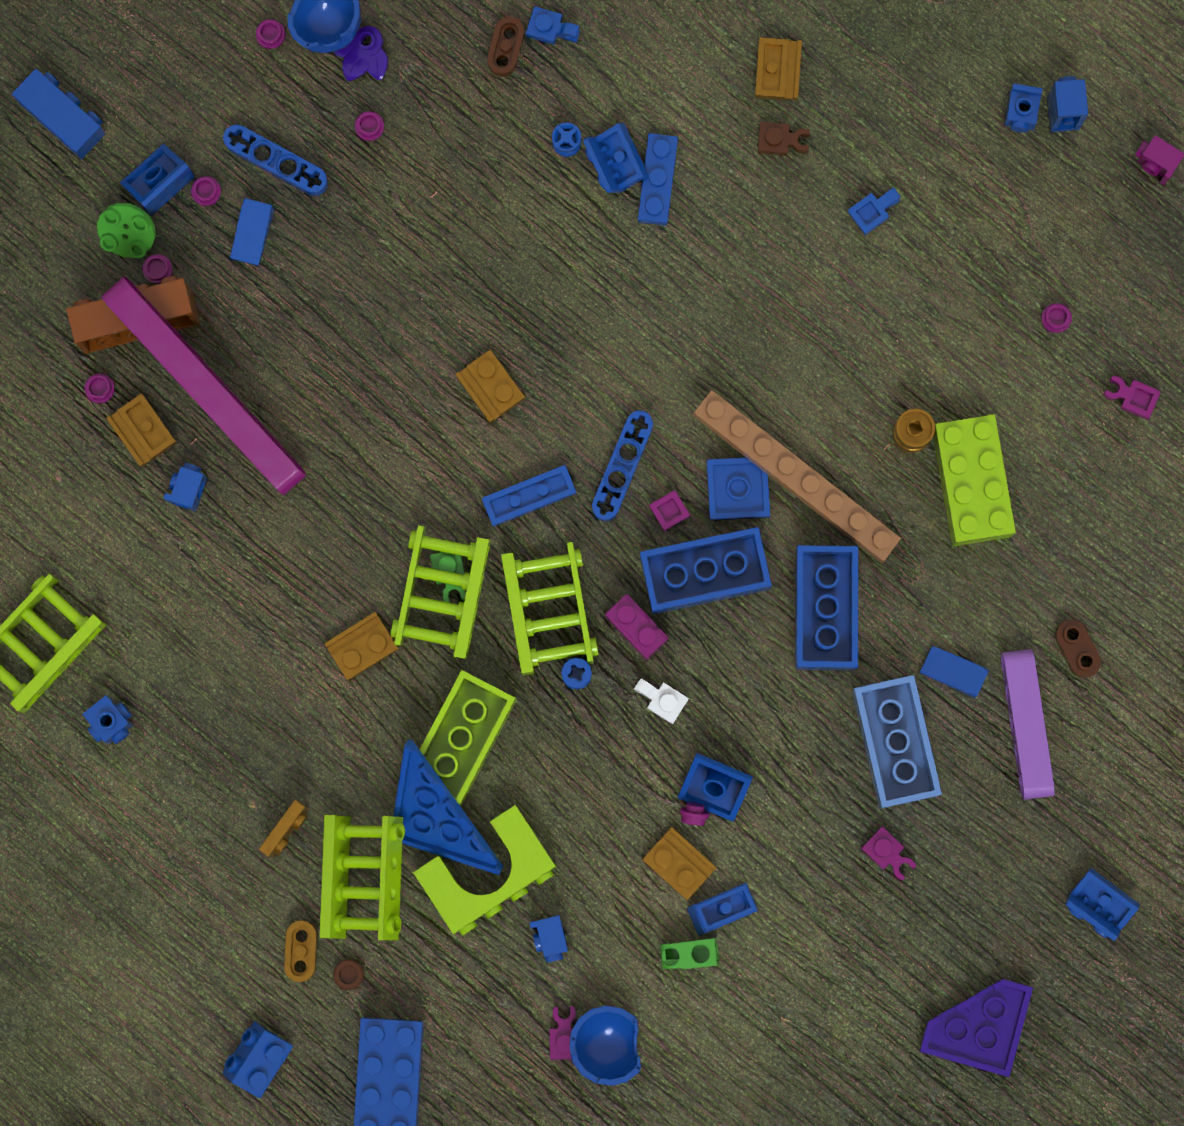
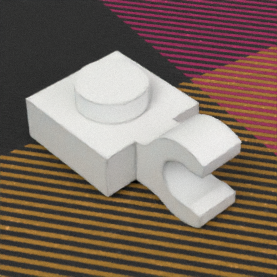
M641 678L634 688L635 691L651 700L647 709L670 724L674 723L689 699L664 682L659 689H656Z

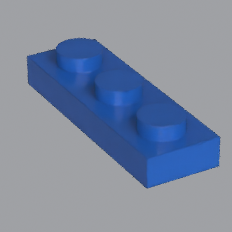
M652 133L648 135L644 167L649 176L644 178L642 182L638 214L639 223L667 226L678 143L677 136Z
M563 465L482 498L491 524L495 527L577 493L566 465Z

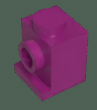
M1155 135L1150 143L1144 140L1135 156L1139 158L1137 162L1142 164V169L1152 176L1159 175L1162 177L1159 183L1165 185L1183 159L1184 153Z

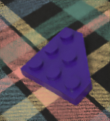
M1005 979L997 981L928 1020L919 1051L1010 1077L1033 987Z

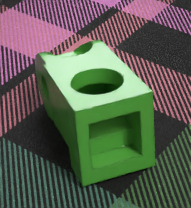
M717 938L660 945L662 970L720 965Z

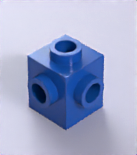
M105 695L82 714L91 726L87 729L97 742L103 740L107 744L112 742L118 744L130 734L128 729L133 726L129 720L132 714L122 702L116 704L112 697ZM110 718H112V723L110 726H108L107 722Z

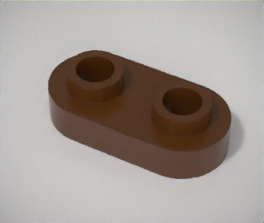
M514 17L502 18L495 26L487 63L489 70L496 76H508L514 72L517 66L524 40V27ZM507 31H513L515 36L508 39L504 34ZM504 58L508 63L505 66H499L497 61Z
M1067 620L1061 623L1056 629L1055 639L1070 670L1074 675L1081 678L1093 676L1100 668L1101 659L1086 628L1077 620ZM1069 629L1076 631L1077 638L1075 640H1070L1067 637ZM1083 656L1090 659L1091 664L1089 667L1081 665L1080 661Z

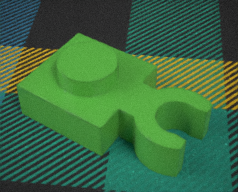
M445 552L430 555L433 569L465 574L460 555ZM436 582V585L445 584L446 586L443 591L445 602L450 603L449 594L452 591H458L461 600H465L466 592L462 590L461 586Z

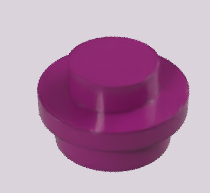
M264 20L256 29V39L262 47L275 49L284 42L285 29L277 20Z
M372 111L360 114L355 121L357 135L365 141L377 140L384 132L382 117Z
M203 176L193 183L191 195L197 204L211 206L219 200L221 187L214 178Z
M154 254L144 261L142 271L144 277L149 282L161 284L162 279L171 277L173 268L166 256Z
M1053 303L1044 309L1041 321L1044 328L1049 332L1061 333L1070 326L1072 315L1065 305Z
M99 373L87 379L84 390L88 399L94 403L102 404L108 402L113 397L115 385L109 376Z
M687 803L686 807H681L679 810V814L682 815L681 822L696 826L705 825L710 812L704 810L705 806L699 803Z

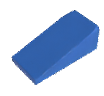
M244 198L230 259L256 266L260 265L275 211L272 205Z
M932 645L920 674L975 699L989 670Z
M747 883L687 907L699 936L758 911Z

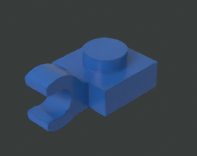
M534 6L526 37L555 45L557 37L577 43L580 31L578 25L562 23V14Z
M894 187L879 199H876L870 193L848 209L847 213L864 236H866L889 219V215L885 210L898 203L901 196Z

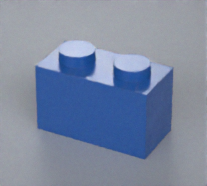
M1066 76L1054 82L1047 96L1050 132L1080 130L1088 116L1085 79L1076 80L1075 76Z

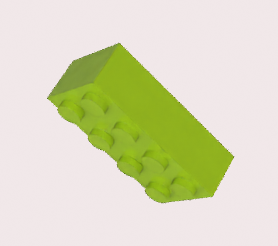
M995 414L935 424L933 440L952 547L1012 537L1016 530Z
M461 670L420 748L421 753L460 807L464 803L517 701L515 697Z

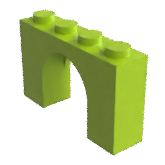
M516 805L490 821L507 847L512 862L509 878L497 891L487 895H475L464 890L458 884L441 856H437L413 872L452 934L460 932L462 936L477 927L475 920L484 914L488 919L503 910L500 905L509 898L515 902L528 893L526 889L528 885L534 881H537L538 885L554 876L551 871L556 867Z

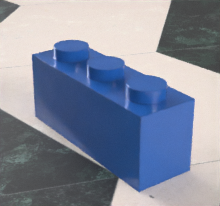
M35 69L12 93V96L82 160L105 135L100 126L103 123L102 120L91 110L86 114L78 107L81 102L70 91L64 94L57 87L60 83L49 72L43 75Z

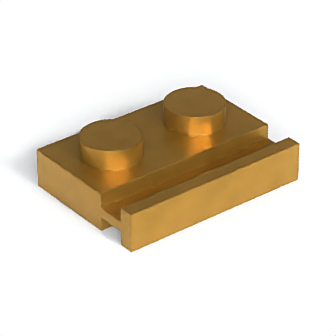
M759 37L755 98L792 99L793 101H798L802 40L789 41V39Z
M491 350L455 374L490 424L525 400V396Z
M142 393L118 409L116 413L106 418L141 468L177 444Z
M376 612L324 643L347 681H350L399 650L397 645H394V640Z
M294 800L259 850L268 857L274 858L276 854L279 856L290 842L287 838L293 830H299L307 819L306 812L309 808L300 801Z
M672 827L642 859L686 900L696 892L717 868Z

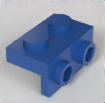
M624 123L614 125L597 137H587L583 140L586 147V155L594 164L598 173V181L607 193H621L649 176Z
M1091 867L1069 893L1065 903L1072 915L1078 919L1084 918L1093 925L1094 930L1104 938L1109 937L1113 941L1119 937L1122 928L1140 907L1138 902Z
M255 1021L243 1033L241 1043L236 1051L227 1058L222 1074L231 1083L261 1098L290 1053L293 1045Z

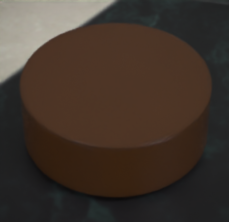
M353 959L339 962L333 972L335 983L344 990L358 988L365 976L362 965Z

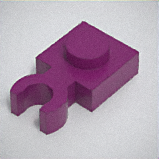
M1111 376L1109 382L1116 384L1118 391L1112 393L1105 390L1103 396L1108 400H1123L1120 409L1149 420L1161 391L1134 379L1128 387L1120 377Z
M883 827L861 848L882 870L890 864L894 876L899 880L903 881L905 879L904 875L899 871L901 864L906 863L912 869L916 867L912 859L902 858L899 855L904 847Z
M570 1006V1016L563 1019L558 1014V1007H554L553 1018L558 1023V1028L549 1029L550 1060L571 1059L569 1049L570 1033L573 1029L571 1028V1022L575 1019L576 1010L574 1006Z

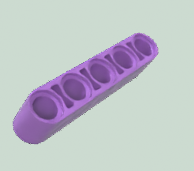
M1025 649L1001 653V666L1023 800L1054 796L1053 774L1033 650Z

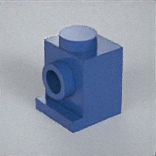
M1013 83L1009 92L1004 125L1010 126V129L1015 132L1025 133L1028 130H1033L1037 122L1043 88ZM1019 105L1028 106L1029 110L1023 112L1019 109Z
M185 463L184 467H180L179 473L175 472L171 478L169 489L172 490L171 495L165 493L163 499L167 503L196 512L208 479L201 473L202 468Z
M560 915L530 922L531 929L537 927L538 930L537 934H533L536 951H543L546 963L564 959L562 953L567 952L568 947Z

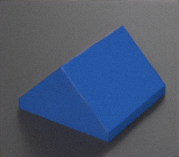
M163 143L125 177L120 184L152 216L194 178V175L188 165Z
M696 753L678 799L687 803L702 804L705 806L704 810L734 822L753 776Z

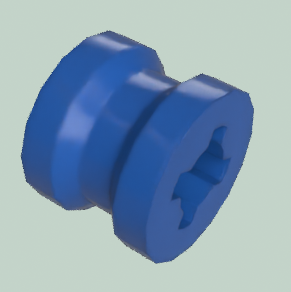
M566 122L555 127L552 133V144L555 152L563 157H571L577 154L582 144L581 132L577 126Z
M570 659L562 667L563 682L571 689H583L591 681V668L583 659Z

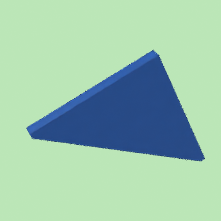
M408 739L404 746L393 815L394 817H403L405 836L402 844L500 875L503 869L500 860L413 740Z

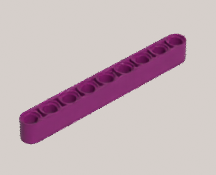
M123 276L101 296L115 315L282 495L287 494L307 476L295 459L127 277Z

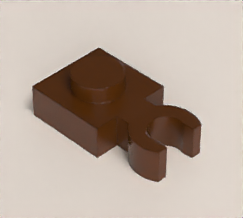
M760 122L758 154L787 156L788 148H793L801 154L808 153L809 146L800 145L798 139L800 137H809L810 131L799 129L795 133H789L790 124Z

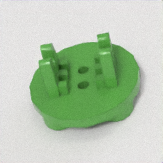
M116 203L108 206L100 214L97 222L101 247L105 251L113 252L122 257L142 258L152 247L156 237L155 225L151 220V216L141 208L130 203Z

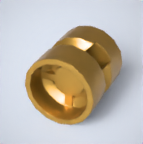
M917 408L909 409L901 414L894 425L893 441L903 452L918 453L925 449L933 438L935 423L931 415L926 411Z

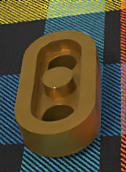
M296 921L286 931L284 970L288 978L295 982L309 980L316 970L318 935L314 925L308 921ZM300 930H305L308 934V938L304 942L297 939V933ZM298 961H304L306 964V970L302 973L298 972L295 968Z

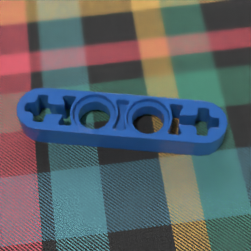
M232 125L225 130L223 141L231 153L309 195L319 196L326 191L328 179L321 168L244 126ZM239 133H242L243 140L250 144L248 154L245 153L248 150L245 145L236 143L233 146V141L230 138L232 135L238 136ZM260 146H267L271 149V155L265 161L255 158V151ZM286 160H293L297 164L296 171L291 175L283 174L280 170L281 164ZM303 167H306L304 172L307 176L314 178L316 175H319L320 186L314 185L310 188L309 181L301 176Z
M634 411L627 418L594 497L592 510L594 516L600 521H611L617 516L653 429V421L651 416L645 411ZM640 417L645 419L644 424L648 426L647 429H641L637 439H643L642 444L632 438H625L626 433L630 436L633 435L635 426L631 422L638 421ZM626 444L633 445L637 450L636 457L629 461L624 460L619 453L621 447ZM621 472L625 476V484L620 488L612 487L608 482L610 474ZM604 488L613 494H621L619 499L615 496L612 497L610 506L614 508L613 512L607 511L605 515L600 514L601 508L597 505L598 503H604L608 496V493H602Z

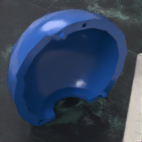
M295 0L290 13H288V29L293 39L307 50L318 53L332 52L347 46L353 41L361 25V6L358 0Z
M612 1006L594 1008L581 1016L570 1033L569 1042L571 1060L579 1073L593 1083L609 1086L625 1083L637 1075L641 1070L640 1057L637 1052V1018L622 1008Z

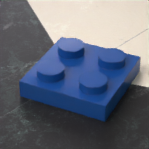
M747 458L711 459L706 461L710 521L770 518L768 474Z

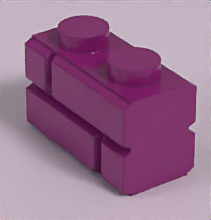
M628 594L605 614V618L646 661L668 642L669 638L657 628V625Z

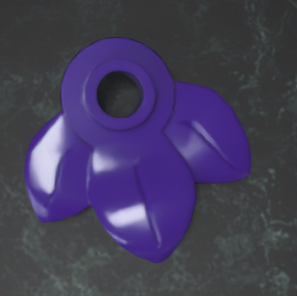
M371 26L362 27L357 31L352 42L334 51L335 55L344 58L342 70L347 81L359 78L366 71L377 80H382L388 66V56L382 49L383 36L378 29ZM371 36V44L365 46V37Z

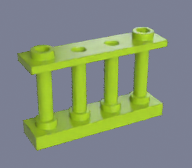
M418 525L417 531H411L408 548L413 549L400 617L399 620L394 619L391 637L395 638L394 645L399 646L403 645L404 637L448 645L450 649L455 650L454 657L466 659L468 658L491 540L477 537L476 543L471 542L470 545L427 537L425 536L426 527ZM422 548L468 557V560L472 561L470 573L465 572L463 575L419 566ZM416 578L461 586L462 590H466L465 601L454 604L414 596ZM410 607L456 616L457 620H461L459 631H453V634L407 625Z
M573 542L567 543L568 554L521 562V559L515 560L513 553L501 554L523 676L535 674L533 667L539 666V662L586 654L588 664H593V656L599 655L596 637L589 638L577 567H582L583 563L580 549L574 550ZM571 566L574 582L572 584L526 591V589H520L518 578L524 577L523 574ZM576 595L579 613L531 621V618L525 619L523 607H528V603ZM581 625L583 643L536 651V648L530 649L528 637L534 636L536 632Z
M48 574L46 577L41 576L34 582L31 587L33 591L0 626V644L3 641L34 670L33 674L35 677L28 684H21L0 664V681L13 692L12 696L14 699L10 704L18 712L24 714L107 626L94 614L90 618L88 616L83 617L53 589L59 580L51 574ZM44 597L76 626L75 630L77 632L69 640L67 638L62 639L32 611ZM23 619L55 648L54 652L56 654L49 662L46 660L42 662L11 633Z
M324 815L319 938L346 939L347 930L378 931V940L399 941V932L401 930L402 840L405 836L403 817L382 816V826L351 825L350 816ZM350 838H382L381 856H350ZM349 868L380 869V887H349ZM347 900H379V918L347 917Z

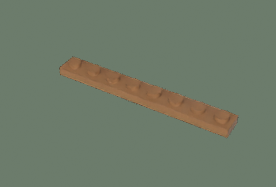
M713 390L709 392L692 414L697 420L880 563L886 560L901 540L897 534Z

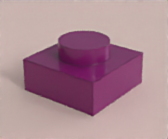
M675 490L649 505L664 532L690 518V514Z

